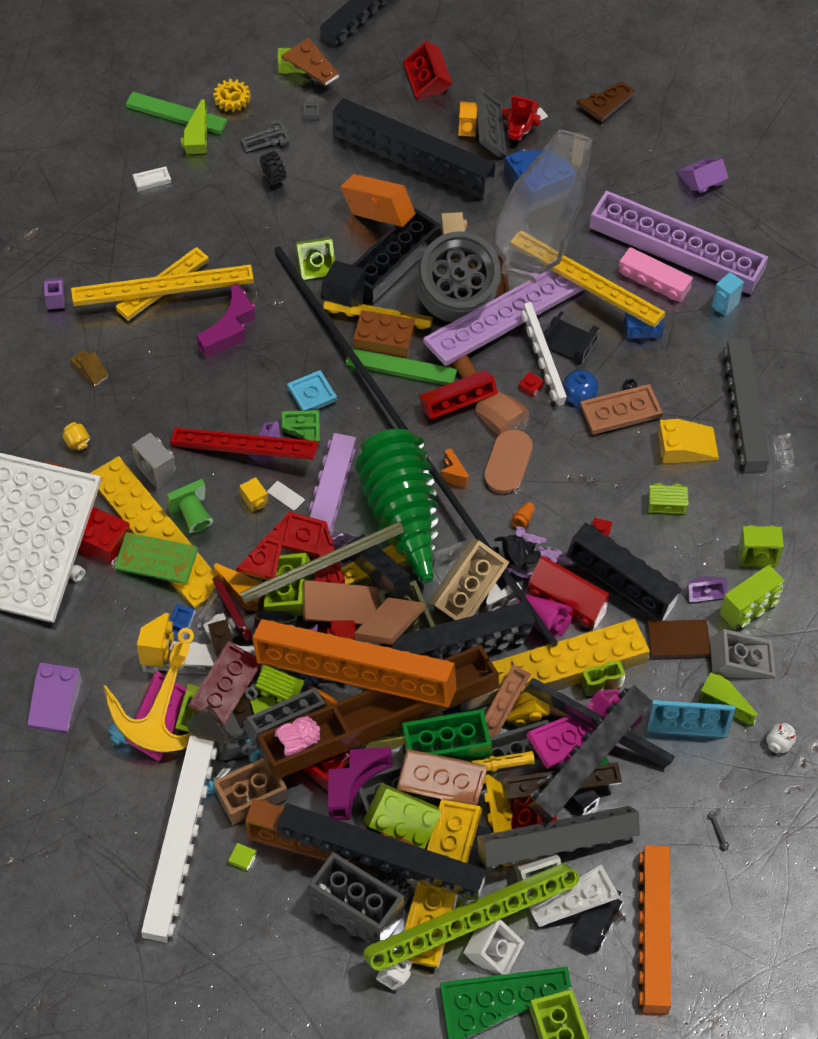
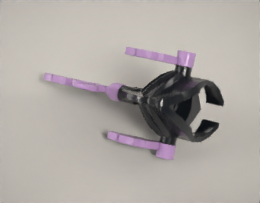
M520 526L516 528L515 535L500 536L494 539V541H502L505 556L503 558L510 562L506 567L508 572H512L522 578H530L533 572L520 569L522 564H535L542 555L555 563L559 562L571 566L572 564H577L567 558V553H563L558 549L552 551L550 550L551 547L545 546L544 549L540 546L537 548L538 551H534L537 543H546L547 539L525 533V529ZM492 547L493 551L499 554V547Z

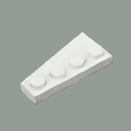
M599 865L579 877V882L575 887L529 907L540 927L618 899L620 896L603 866Z

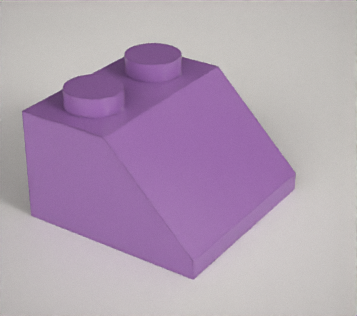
M705 158L677 170L687 186L699 193L707 191L709 186L721 185L723 180L728 179L723 158Z

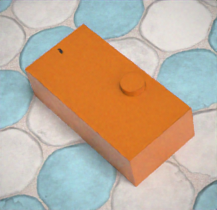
M353 174L340 186L352 215L403 227L416 214L404 185Z

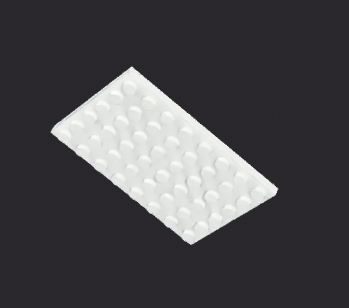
M0 453V610L54 623L102 480L100 476Z

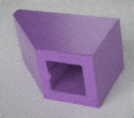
M64 277L45 279L44 296L47 309L65 308Z

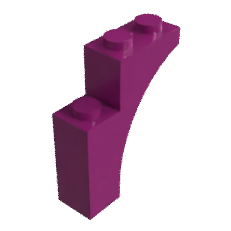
M238 284L231 286V303L225 315L209 329L196 334L197 346L205 358L245 341L244 333L246 330L244 324L255 320L256 307L252 301L248 300L246 291L241 289Z
M391 747L350 749L349 768L329 769V817L340 821L351 820L352 804L359 789L377 773L393 767Z

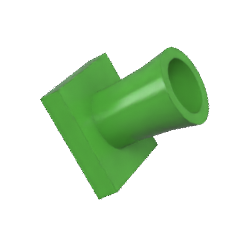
M202 479L167 494L168 513L172 515L182 511L190 533L200 532L213 523L212 517L201 504V501H204L205 483Z

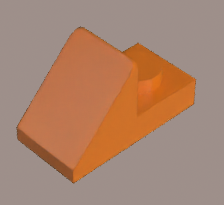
M451 448L445 450L443 459L445 469L440 471V475L448 484L464 488L468 487L469 475Z

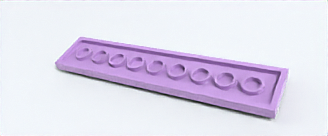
M549 269L424 337L423 343L447 366L523 324L521 311H523L525 303H532L537 316L579 293L584 288Z

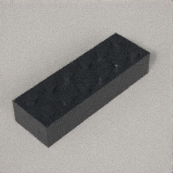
M415 207L414 211L416 214L403 227L394 225L352 264L366 269L363 297L372 303L422 257L426 248L435 239L441 236L442 225Z
M585 522L572 537L566 556L658 621H663L674 608L682 590L676 582L664 577L660 571L648 566L644 560L632 555L628 549L619 546L611 537L605 536L593 525Z

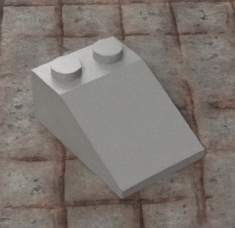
M722 629L710 638L713 674H719L728 678L776 677L773 642L771 640Z

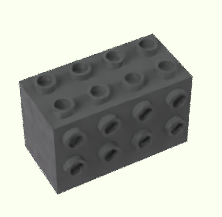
M332 852L309 884L311 909L318 914L323 913L328 916L332 923L344 926L351 935H358L363 938L364 942L369 946L388 938L404 916V895Z

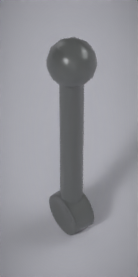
M710 811L708 817L713 820L722 842V849L726 850L729 848V843L725 841L716 819L717 813Z

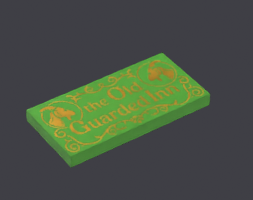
M126 532L114 568L118 571L188 584L199 548L193 545Z

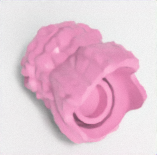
M300 717L293 721V724H283L276 729L274 737H278L281 743H283L285 756H290L317 744L320 740V727L310 717Z

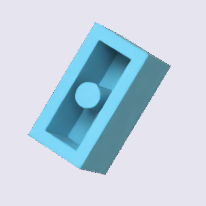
M729 272L716 284L712 307L717 312L727 316L740 302L744 281Z

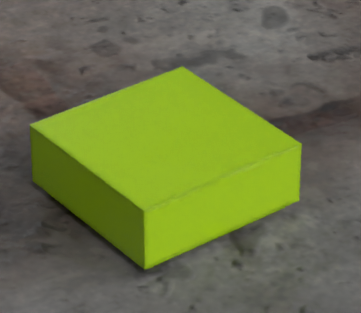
M237 843L228 862L233 866L248 871L256 855V850Z

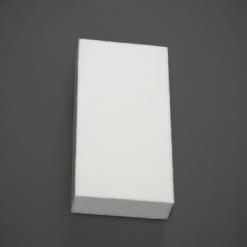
M166 166L133 174L137 191L171 183Z

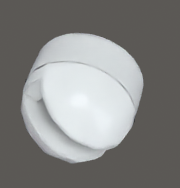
M73 565L70 578L74 582L80 581L85 576V569L79 565Z

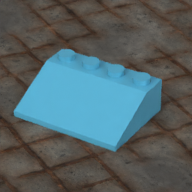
M652 700L647 708V732L727 737L734 716L735 706Z

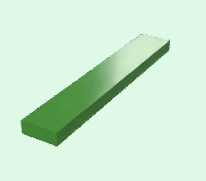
M132 92L126 102L127 108L185 125L189 123L195 112V109ZM207 113V131L221 135L227 124V119Z
M352 348L367 370L444 386L455 382L457 369ZM347 356L346 366L355 367L351 359Z

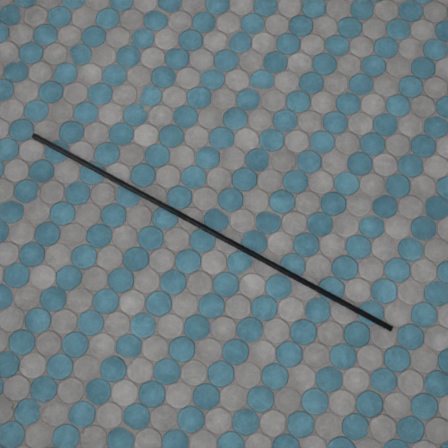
M280 246L276 247L275 252L397 427L409 430ZM427 458L426 462L431 465L430 474L476 540L481 541L492 549L430 459ZM505 568L501 576L520 603L527 602L536 621V626L550 646H557V640Z

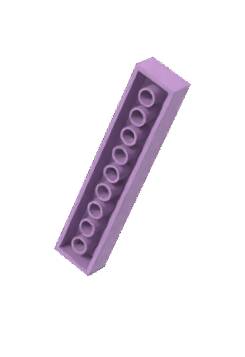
M607 190L591 214L589 228L716 281H720L731 272L744 281L742 291L750 295L766 268L768 256Z

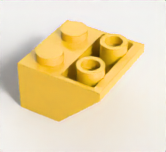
M164 613L141 627L137 642L141 665L164 668L165 661H168L170 656L169 643L174 641L173 622L170 621L169 613Z

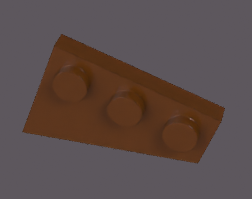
M622 81L605 88L603 92L598 94L595 92L590 94L588 98L578 99L576 105L603 122L635 95V89Z

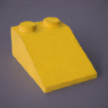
M681 419L660 420L658 438L663 463L719 460L713 427Z

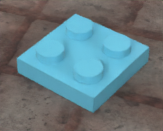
M321 370L287 384L288 390L301 411L317 410L337 401L336 394Z

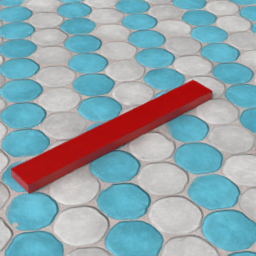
M177 427L174 428L170 440V445L174 447L306 460L315 459L319 446L318 441Z

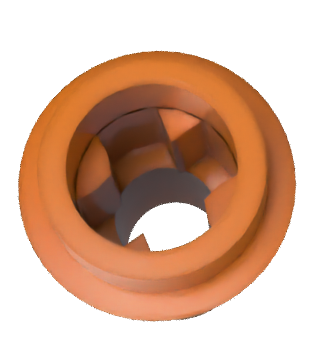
M526 502L512 515L511 522L514 527H528L535 510V506L532 503Z

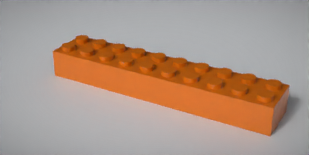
M261 619L252 637L256 660L259 664L444 707L450 706L457 689L455 663L447 660L435 659L408 651L395 650L368 642H360L350 638L338 637L332 634Z

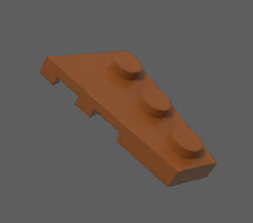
M309 38L281 55V59L286 62L289 61L297 69L308 73V76L324 86L339 77V73Z

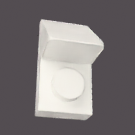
M495 583L488 594L485 612L502 608L518 600V598L508 585L501 591Z

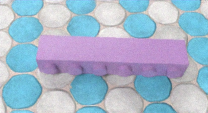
M334 433L332 440L328 441L327 451L329 452L323 458L324 470L319 472L318 481L320 483L319 486H315V501H311L309 508L310 517L327 522L330 536L333 532L356 450V437Z

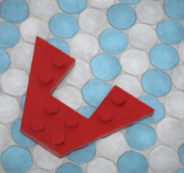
M289 511L257 547L249 553L246 559L237 566L236 572L269 580L276 576L281 548L297 553H306L308 556L315 558L334 551V543L329 535L327 522ZM338 561L316 571L313 581L345 584V577L341 572L340 562Z

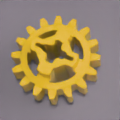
M229 79V82L223 80V84L218 83L217 88H214L213 97L215 105H219V109L225 108V111L231 109L234 112L236 108L240 111L241 106L247 107L246 103L250 102L249 87L245 86L244 82L239 83L238 79L235 82H232V79Z

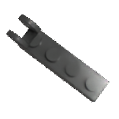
M314 687L247 717L243 728L238 730L232 738L235 742H241L250 737L251 741L246 743L241 749L243 755H249L259 748L258 734L323 709L326 703Z

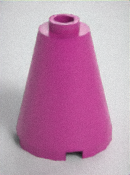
M526 594V598L555 639L558 635L563 636L572 620V616L569 615L572 608L566 604ZM534 624V627L541 633L536 624Z

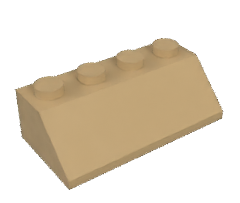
M472 538L428 603L454 621L473 616L510 562L481 541Z

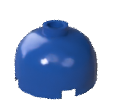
M573 371L565 377L562 384L567 396L566 402L573 403L575 407H580V401L598 396V381L588 371Z

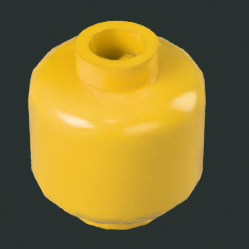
M73 422L63 429L62 438L70 450L82 451L88 447L87 443L90 440V436L82 424Z

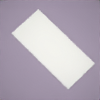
M279 481L267 491L294 511L305 501L304 498Z

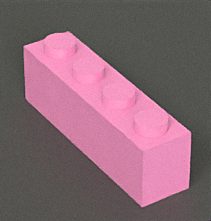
M631 247L619 262L618 272L623 276L629 277L672 300L681 303L691 289L693 277Z

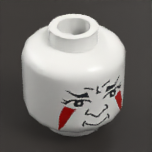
M787 723L775 724L766 737L769 749L775 753L788 752L797 738L795 729Z

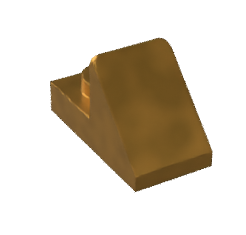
M83 349L70 359V363L93 385L108 376V372L95 352L89 354Z

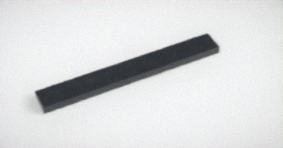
M532 678L523 690L592 729L595 728L594 722L602 716L535 678ZM629 730L618 741L619 744L663 768L670 765L675 757L673 754Z

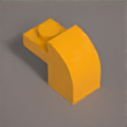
M460 102L458 136L475 137L477 102Z

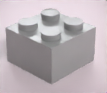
M150 432L132 444L135 466L157 490L176 478L175 456L170 449L167 450L163 446L160 438H155Z

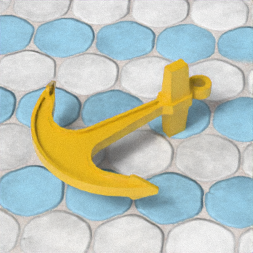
M182 628L177 633L178 643L173 645L167 664L170 667L146 717L137 720L128 717L107 686H103L107 707L115 726L130 742L143 749L165 753L183 750L188 746L190 735L196 737L206 736L215 729V727L201 729L178 736L170 733L165 725V715L178 668L185 664L190 648L189 643L194 639V633L189 628ZM183 633L188 634L187 640L183 639Z

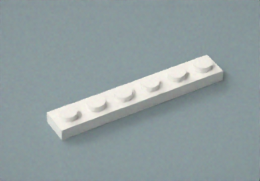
M531 302L525 303L523 311H521V317L528 326L527 334L529 337H532L533 350L535 353H538L539 366L541 369H544L545 382L551 388V398L556 402L557 407L565 404L567 396Z

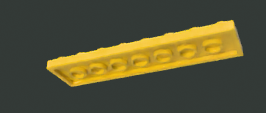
M441 799L439 810L442 813L431 834L427 850L468 863L482 808L481 806ZM418 881L404 931L454 910L459 894L453 892L445 893L438 887H428ZM437 929L433 931L431 936L436 933ZM418 938L414 939L412 944H414ZM445 943L413 956L408 960L415 964L439 968Z

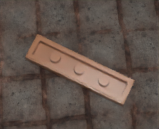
M514 664L485 715L491 737L499 734L531 675Z

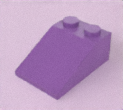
M40 662L34 683L28 727L68 732L82 681L79 668Z

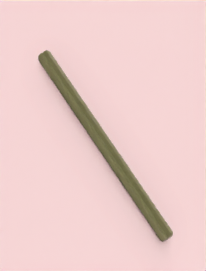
M400 522L392 524L242 591L240 596L243 602L247 603L404 532L403 526Z

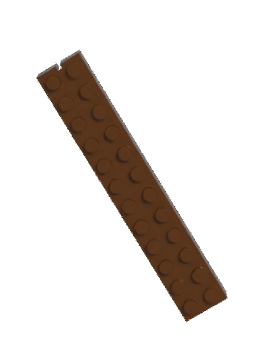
M480 644L443 659L455 663L457 689L449 707L369 689L303 716L310 717L320 727V740L314 746L293 755L285 756L283 743H281L278 737H274L276 729L280 727L278 726L257 735L259 749L275 780L401 729L402 723L425 719L499 688V673L493 663L489 661L488 655Z

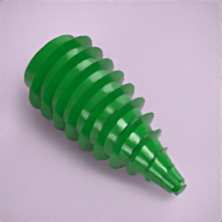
M385 430L370 436L360 445V455L356 459L355 469L359 473V481L364 486L363 493L368 498V506L373 510V517L379 522L380 530L397 522H400L403 526L404 532L387 539L388 543L396 546L397 553L406 557V562L412 566L418 580L422 584H427L433 581L432 562L434 560H432V551L435 549V546L432 545V540L438 535L437 530L431 528L439 521L438 516L433 514L438 509V503L433 501L436 496V490L431 487L434 483V478L429 474L431 465L426 462L428 453L422 449L424 440L420 436L413 435L409 430Z

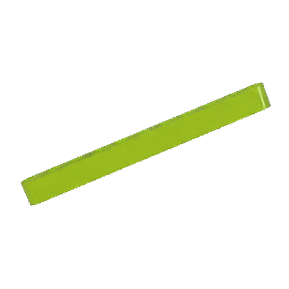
M559 864L478 899V901H472L374 943L364 950L363 958L375 970L386 969L569 890L578 884L579 874L568 865ZM437 929L436 933L431 936L433 931ZM418 938L417 941L414 944H412L413 940ZM398 946V949L393 952V949ZM379 954L378 958L373 961L374 957Z

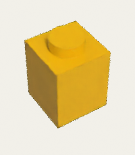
M256 477L239 486L240 496L251 512L262 509L268 504V493Z

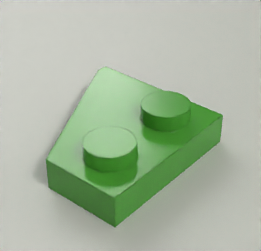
M319 410L282 411V431L304 440L318 441L320 445Z

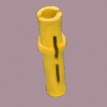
M533 751L501 757L489 756L487 759L471 762L486 765L488 767L487 771L496 772L503 768L534 764L535 760Z

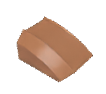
M498 391L496 395L477 401L476 414L497 436L529 419V410L508 394Z

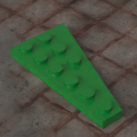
M568 967L440 982L448 1039H468L529 1010L531 1000L571 990Z

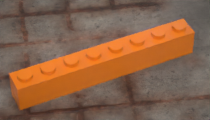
M645 845L643 852L639 853V865H643V872H639V884L643 885V891L639 892V904H643V911H639V924H643V931H639V944H643V951H639V964H643V971L639 972V984H643V992H639V1005H643V1013L669 1014L671 1008L670 846Z

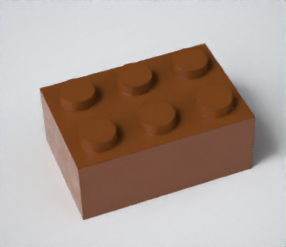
M361 310L354 335V348L408 359L415 331V319Z

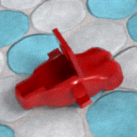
M512 96L511 109H502V119L507 120V136L509 139L519 141L524 134L531 130L532 126H540L541 116L537 115L538 102L533 99Z

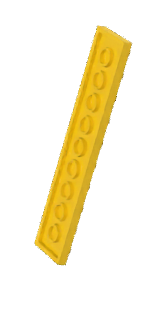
M119 456L89 473L102 478L98 492L120 519L130 523L131 533L192 545ZM198 552L188 584L172 582L194 610L220 595L212 578L217 576L216 573Z

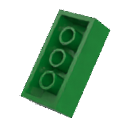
M483 709L402 723V737L405 750L410 749L463 761L491 756L492 743Z

